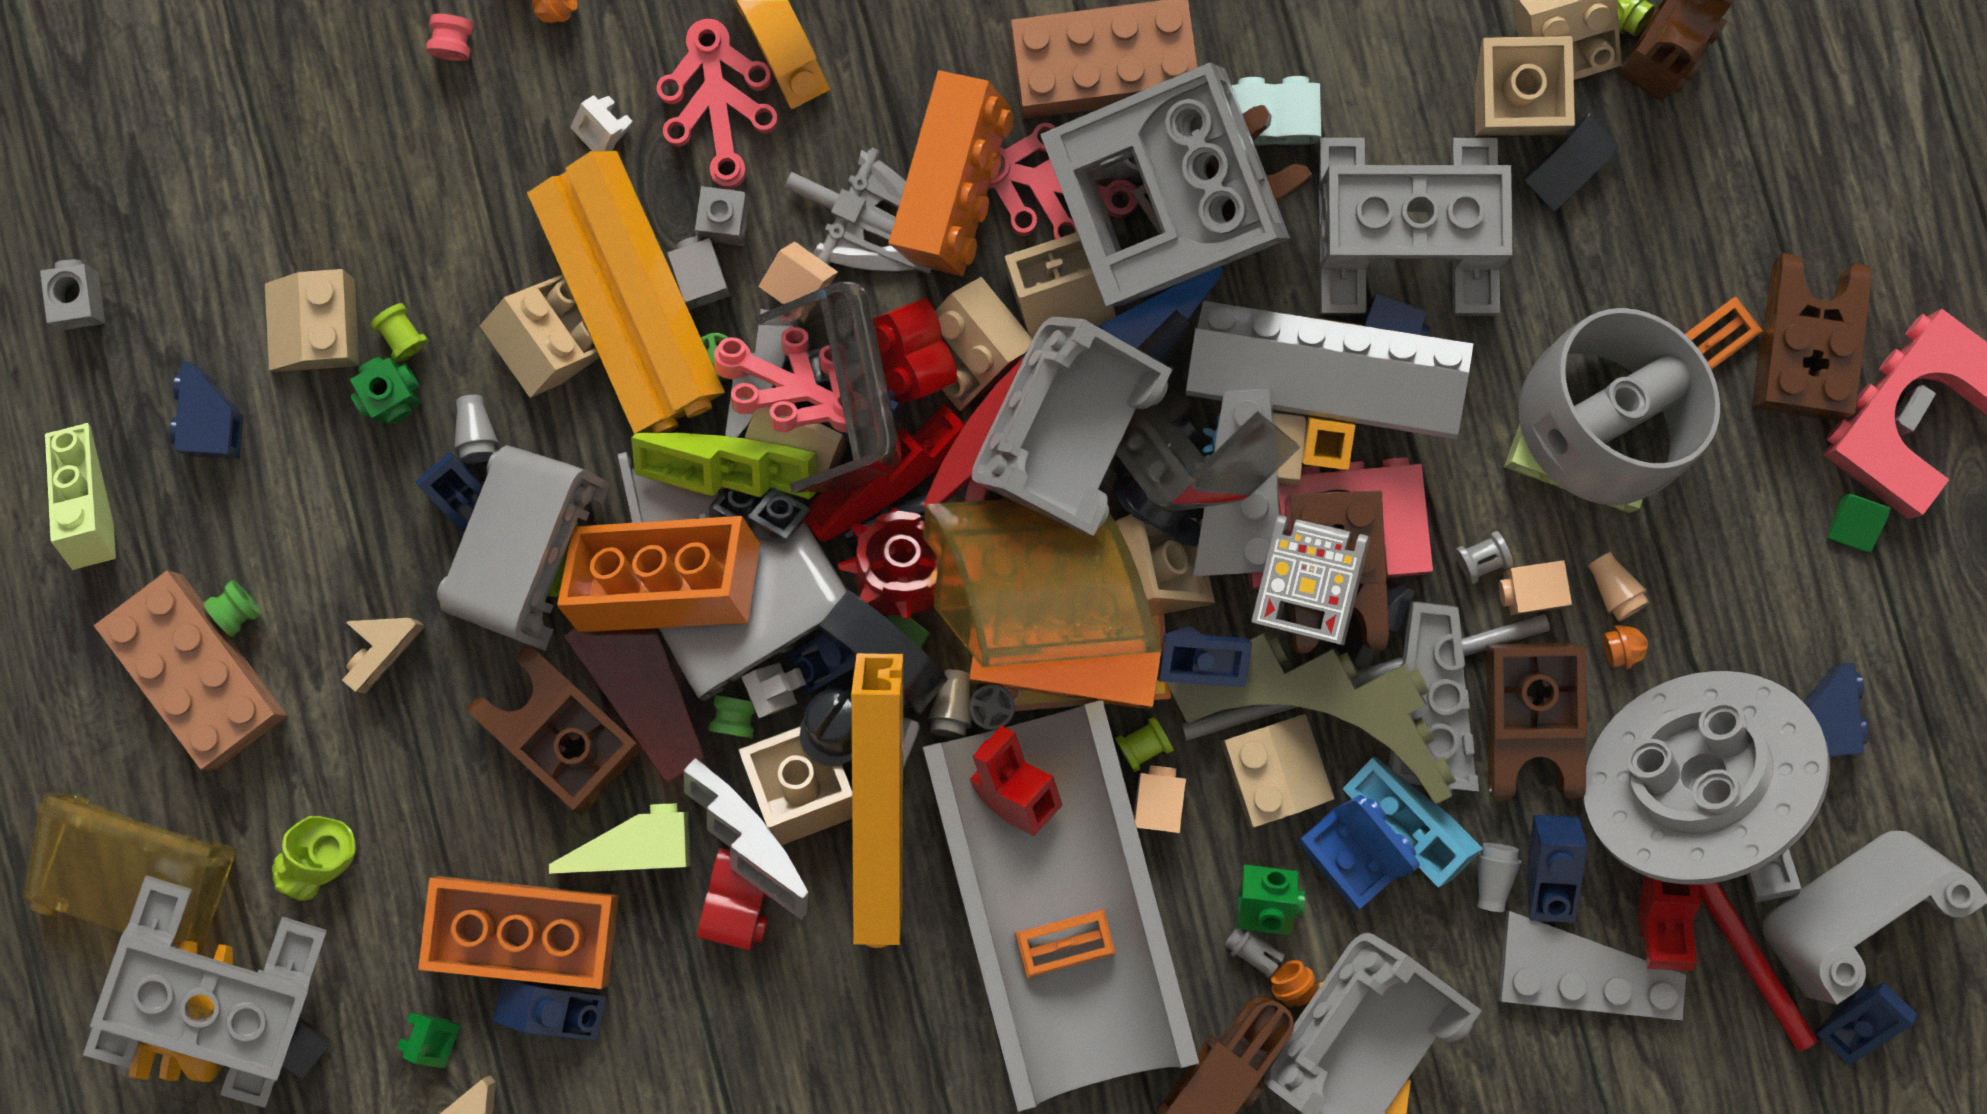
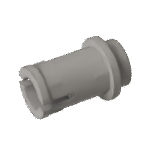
M1237 927L1224 945L1231 950L1229 955L1232 957L1238 955L1265 974L1264 976L1267 978L1275 972L1279 966L1278 962L1280 963L1285 956L1284 953L1276 950L1251 930L1237 929Z

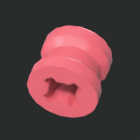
M431 15L429 26L433 31L432 38L426 42V53L437 58L452 61L469 60L471 49L468 47L467 41L468 37L473 34L474 23L469 19L455 15Z

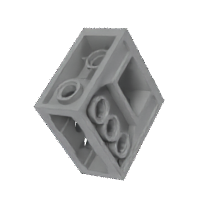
M1207 63L1040 134L1106 306L1129 304L1290 239L1225 68L1213 63ZM1200 114L1203 122L1202 128L1193 136L1190 131V123L1196 115ZM1216 156L1219 162V170L1215 177L1209 179L1206 173V166L1209 160ZM1134 157L1163 234L1122 250L1093 173ZM1232 199L1236 207L1235 216L1231 221L1226 222L1222 209L1224 204Z

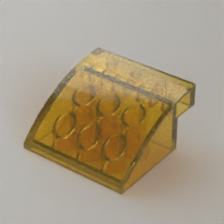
M1011 499L926 504L923 539L938 556L934 608L982 667L1157 652L1156 633L1139 572L1129 547L1110 513L1104 524L1097 529L1095 535L1090 536Z

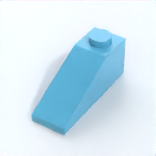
M1372 757L1343 788L1352 799L1362 795L1366 799L1374 800L1386 814V823L1396 834H1400L1410 841L1416 850L1415 857L1420 863L1419 868L1438 888L1452 881L1483 850L1448 813L1376 757Z

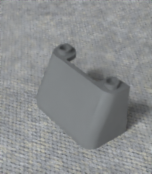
M1055 316L1048 318L1036 332L979 451L972 469V480L993 492L1074 530L1094 536L1097 529L1104 524L1109 514L1107 495L1098 490L1135 409H1147L1151 405L1158 404L1163 399L1168 388L1167 380L1172 369L1085 319Z
M505 445L499 451H495L489 458L486 480L448 576L441 581L438 587L437 599L440 601L441 610L447 614L546 651L553 633V629L546 627L542 619L543 611L551 613L553 608L552 604L545 602L577 519L580 518L587 521L590 512L584 510L585 506L591 501L603 504L611 483L577 466Z
M805 521L786 544L758 538L760 550L748 623L659 628L698 699L707 701L725 690L723 687L728 684V679L732 681L738 680L745 672L814 630H820L819 624L847 592L846 587Z
M1889 831L1880 835L1803 887L1799 894L1788 897L1772 908L1763 920V934L1804 997L1837 1005L1854 994L1863 985L1866 978V967L1854 948L1856 945L1922 901L1930 903L1934 910H1939L1947 916L1965 917L1987 904V895L1969 873L1915 835L1906 831Z
M1361 934L1348 945L1295 1022L1291 1037L1264 1073V1083L1303 1114H1386L1385 1111L1435 1038L1438 1037L1450 1043L1465 1037L1472 1029L1474 1021L1482 1010L1407 954L1374 934Z

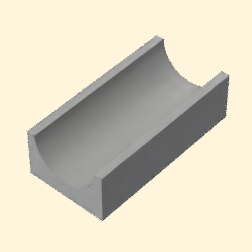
M1103 700L1006 727L1016 732L1025 762L1054 777L1063 806L1035 836L1009 824L994 813L979 797L969 780L977 771L972 756L978 751L981 744L988 740L997 730L923 747L1018 1112L1034 1108L1039 1103L1059 1094L1100 1081L1166 1067L1183 1068L1198 1064L1196 1048ZM1101 909L1105 910L1116 952L1115 955L1026 978L1015 932ZM1097 921L1028 939L1027 941L1030 948L1099 929ZM1102 938L1032 957L1033 964L1035 966L1104 947Z

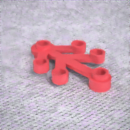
M703 19L694 23L688 30L686 45L689 52L671 75H665L659 79L657 93L660 99L667 104L680 102L684 97V86L702 64L705 82L678 117L669 119L664 124L663 134L666 141L674 147L686 145L691 138V130L709 108L716 156L710 164V174L718 187L732 190L743 184L747 171L742 158L734 153L727 104L749 119L756 131L764 134L775 130L778 125V116L772 106L768 104L759 105L724 80L721 62L744 76L747 85L755 91L766 89L771 83L772 76L769 67L764 62H752L730 46L729 33L722 23L714 19ZM705 34H713L716 40L713 45L706 47L700 44L701 37ZM757 69L763 70L766 73L765 79L759 83L750 80V74ZM669 83L677 84L679 86L678 92L673 96L664 95L663 88ZM760 113H770L773 116L772 121L764 126L758 124L756 119ZM674 126L684 127L685 133L681 138L673 139L669 136V132ZM727 161L734 163L735 170L732 174L723 175L719 172L722 163Z
M1051 123L1039 124L1032 134L1006 149L1000 147L1001 169L996 179H991L988 189H995L1009 212L1012 230L1018 235L1026 236L1035 230L1037 216L1031 208L1024 207L1012 182L1029 186L1054 227L1053 237L1055 240L1061 238L1058 234L1061 226L1069 225L1074 229L1075 233L1077 229L1073 219L1068 217L1055 193L1063 195L1051 161L1049 159L1035 168L1017 164L1037 150L1047 152L1044 144L1038 140L1037 136L1042 131L1056 128ZM1115 180L1107 187L1097 185L1109 215L1115 218H1125L1135 211L1138 201L1132 194L1136 187L1131 182ZM1117 194H1122L1127 197L1129 203L1124 208H1117L1113 205L1112 198ZM1021 214H1026L1031 217L1032 224L1027 228H1020L1015 222L1016 218Z
M791 327L786 329L781 335L782 352L789 357L793 373L751 355L749 347L738 338H726L716 347L714 351L715 370L720 376L727 379H738L746 374H750L776 386V388L758 390L752 384L741 383L731 390V405L733 410L739 414H750L757 409L771 407L769 411L770 425L775 431L789 432L795 427L829 421L834 429L850 433L861 429L870 416V402L867 397L860 392L851 390L845 371L847 367V353L843 347L834 344L827 345L819 353L820 369L829 375L832 391L816 384L807 354L809 349L808 333L802 328ZM809 401L815 404V406L797 409L793 403ZM783 415L789 416L787 418H779V416Z

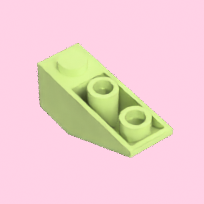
M89 423L46 433L51 543L72 570L116 559L114 523L91 426Z

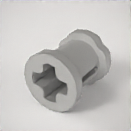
M1498 531L1490 533L1488 540L1467 549L1463 546L1455 549L1459 567L1470 585L1477 583L1478 577L1502 567L1507 570L1513 567V560L1508 546Z

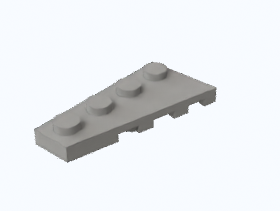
M1272 388L1224 392L1208 489L1248 494L1254 493L1243 501L1205 503L1193 576L1264 572L1278 515H1281Z
M1411 601L1402 664L1406 662L1410 671L1418 668L1430 690L1429 693L1423 695L1426 700V706L1412 712L1415 720L1423 717L1435 739V741L1428 745L1436 761L1444 757L1456 779V782L1450 784V787L1452 789L1479 791L1478 776L1475 774L1473 754H1475L1474 741L1469 723L1468 708L1470 706L1468 690H1466L1463 667L1465 662L1458 607ZM1391 750L1389 768L1409 784L1422 785L1416 774Z
M1506 910L1498 1001L1683 1020L1685 974L1674 970L1647 969V961L1539 921H1530L1525 916Z

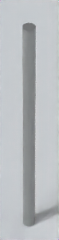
M1545 614L1463 638L1464 657L1487 650L1486 644H1508L1550 631L1548 619ZM1403 657L1370 666L1368 669L1358 670L1360 676L1353 679L1356 686L1401 665ZM1255 704L1208 715L1190 723H1182L1181 727L1185 740L1188 741L1294 709L1298 706Z

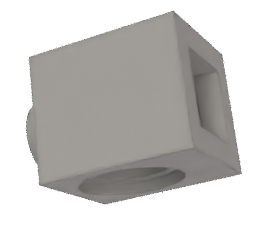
M701 186L695 225L697 235L702 240L710 238L711 242L744 246L750 208L746 192Z
M700 236L690 237L678 242L675 245L676 250L667 252L682 297L689 310L731 296L710 238L702 240Z
M75 259L58 261L54 264V269L40 271L46 321L48 324L61 331L105 324L99 272L86 264H82L81 260ZM78 283L80 287L78 297L74 301L66 303V290L71 285Z

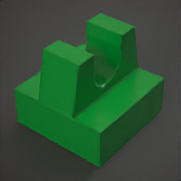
M410 1013L407 1022L414 1025L409 1040L400 1038L397 1046L404 1053L402 1058L418 1065L445 1068L461 1025L448 1019Z

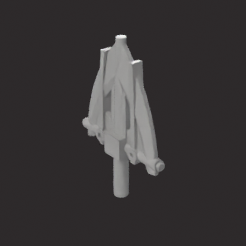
M871 148L867 153L861 150L858 161L860 169L855 177L851 175L848 180V184L852 185L849 192L842 189L840 194L791 172L785 188L831 209V217L836 218L832 225L827 224L825 232L829 234L824 244L819 243L812 253L828 265L831 262L850 268L870 271L898 272L916 270L926 275L930 274L931 269L913 265L892 246L879 247L864 240L863 230L889 241L896 217L877 208L876 205L885 201L899 208L906 181L899 174L879 160V150Z

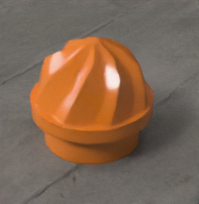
M533 0L531 2L535 15L543 22L551 24L569 20L571 12L578 7L577 0Z
M1617 625L1613 627V631L1603 633L1602 635L1605 655L1611 668L1622 666L1625 670L1630 669L1632 665L1645 658L1648 640L1638 629Z
M1299 960L1283 963L1277 967L1270 977L1273 983V995L1277 1000L1283 1001L1288 1007L1307 1005L1316 993L1313 971L1305 967Z

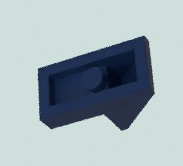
M1191 626L1169 632L1163 636L1157 680L1160 682L1245 687L1252 642L1246 638L1203 635Z
M1884 982L1871 991L1865 985H1862L1854 994L1844 1000L1818 1028L1816 1034L1848 1065H1851L1912 1026L1918 1014Z

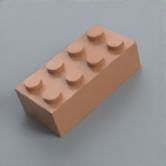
M1160 0L1011 20V39L1022 119L1099 110L1198 68L1188 0Z
M168 570L94 625L201 770H217L288 716L227 633L209 615L203 601L182 574Z

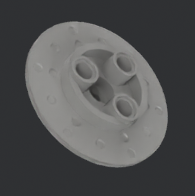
M1710 671L1681 676L1651 688L1635 698L1617 713L1604 728L1590 753L1586 765V793L1584 795L1586 812L1596 835L1604 847L1625 866L1642 875L1677 884H1708L1730 880L1748 874L1775 860L1799 840L1809 828L1820 810L1828 788L1830 775L1828 746L1818 721L1806 704L1785 687L1771 680L1733 671Z

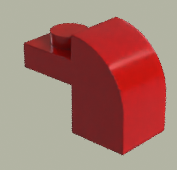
M1001 726L988 740L981 744L978 751L972 756L977 771L969 780L974 790L994 813L1009 824L1035 836L1063 806L1054 777L1025 762L1016 732Z
M1644 876L1639 901V937H1644L1647 969L1694 970L1697 964L1693 920L1701 905L1698 884L1670 883Z

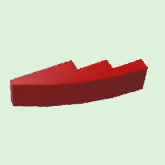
M1024 357L994 386L975 410L942 461L923 504L924 510L929 516L935 513L972 480V469L975 460Z
M943 404L914 435L902 427L873 459L861 451L808 506L811 508V511L805 522L818 539L826 542L851 529L854 524L866 521L904 496L941 466L942 461L963 429L964 422L954 411ZM879 460L882 464L895 469V471L887 475L859 468Z

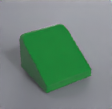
M1853 494L1841 496L1826 539L1871 553L1889 517L1891 508Z

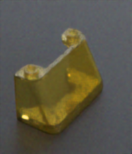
M45 792L38 810L23 897L31 901L29 909L50 916H56L57 912L60 911L124 932L130 922L142 884L147 875L192 889L173 944L177 945L178 949L183 940L193 941L197 943V953L201 952L237 848L219 842H213L212 845L197 840L196 837L190 835H180L105 810L103 806L88 804L89 799L71 793Z

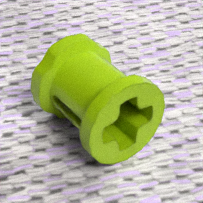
M403 303L387 308L370 323L373 331L380 332L393 350L391 357L396 363L414 356L429 341L424 334H418L406 316L407 309Z
M1154 716L1148 719V725L1127 737L1119 735L1115 738L1124 758L1134 773L1140 770V764L1164 751L1168 754L1174 751L1165 732Z

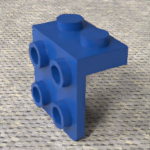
M1362 795L1332 809L1296 841L1354 911L1361 909L1392 880L1413 873L1420 867V863L1415 857L1416 850L1410 841L1404 836L1396 834L1385 821V812L1374 800L1366 799Z

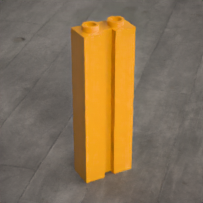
M590 151L565 168L566 172L560 176L550 177L527 192L633 433H669L679 427L677 420L685 415L691 418L712 408L710 401L722 395L725 391L618 152Z
M857 653L851 694L853 944L883 948L888 945H900L903 908V654Z

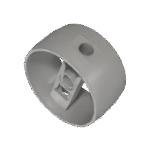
M1615 308L1597 312L1576 323L1539 357L1523 383L1518 411L1525 442L1536 462L1552 480L1568 492L1582 499L1598 504L1623 505L1639 501L1662 490L1699 459L1716 433L1720 417V398L1717 383L1708 362L1696 345L1684 333L1669 322L1650 313L1635 309ZM1591 354L1604 357L1622 365L1631 371L1632 374L1627 377L1617 378L1606 389L1574 406L1566 383L1567 355ZM1663 411L1670 439L1667 463H1649L1635 460L1620 454L1606 445V443Z

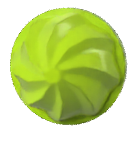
M1617 0L1619 33L1625 34L1628 32L1634 37L1638 36L1650 21L1655 11V6L1647 2V0Z

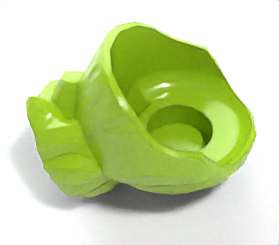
M309 816L296 823L285 833L282 841V853L274 859L272 866L274 889L299 901H307L314 898L321 885L338 877L352 863L356 852V840L352 829L342 821L321 816Z

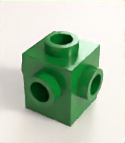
M377 357L364 363L358 368L360 374L350 379L356 390L355 393L351 394V398L360 414L364 418L370 415L372 419L382 425L387 423L389 425L395 424L405 419L412 413L411 409L422 403L415 392L419 384L407 364L400 366L389 357L384 360L382 357ZM387 383L385 393L376 395L374 390Z
M1244 865L1237 895V929L1291 935L1295 917L1302 918L1305 908L1306 894L1304 890H1298V871Z

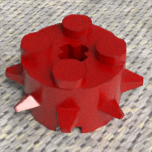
M893 508L891 513L882 514L877 517L876 522L870 527L860 524H854L851 527V532L858 542L857 555L854 558L838 563L839 570L855 574L854 580L860 598L879 613L902 616L903 619L907 620L910 619L911 614L929 610L936 601L947 603L951 599V595L943 583L945 569L963 563V558L947 553L948 548L941 532L943 525L941 521L937 519L925 523L921 521V515L917 513L899 511L898 508Z

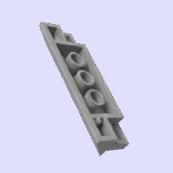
M1203 301L1198 327L1195 328L1186 395L1223 401V395L1226 391L1272 388L1273 410L1457 439L1474 344Z

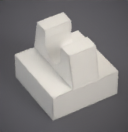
M593 95L582 102L570 127L592 151H612L615 144L624 136L632 124V120L627 115L617 120L610 113L615 103L610 96L598 100Z
M780 663L754 670L742 676V680L759 718L796 705L797 702L792 691L806 685L800 668L784 673Z

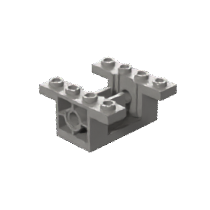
M1320 138L1318 142L1320 316H1364L1366 314V268L1372 259H1447V261H1452L1453 316H1498L1500 314L1499 269L1512 256L1511 165H1498V138H1453L1450 142L1451 165H1365V138ZM1407 212H1427L1428 222L1423 224L1415 223L1409 218Z
M146 875L130 922L120 938L90 1024V1027L93 1028L83 1055L129 1068L139 1041L229 1067L220 1095L265 1108L274 1081H277L327 930L282 917L264 970H258V972L177 949V945L173 944L192 889ZM195 995H205L212 1000L214 1010L189 1004L188 1000Z

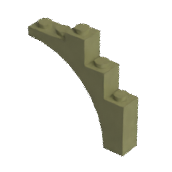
M1266 631L1249 640L1252 642V649L1245 687L1167 683L1187 723L1221 710L1255 704L1293 705L1328 713L1362 728L1388 746L1416 774L1435 804L1452 797L1453 791L1450 784L1456 782V779L1444 757L1436 761L1428 745L1435 741L1424 718L1420 717L1415 720L1412 712L1426 706V700L1423 695L1429 693L1430 690L1419 669L1415 668L1410 671L1406 662L1359 686H1356L1353 680L1360 675L1348 652L1340 655L1336 647L1287 671L1284 663L1290 661L1284 645L1278 636L1271 639Z

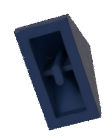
M449 453L415 482L452 522L465 533L483 484L468 466L460 461V458Z

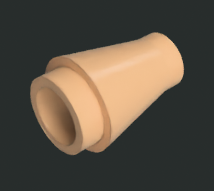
M1611 552L1604 554L1588 565L1595 578L1608 615L1614 614L1618 622L1632 616L1649 604L1648 599L1644 595L1647 590L1615 559Z

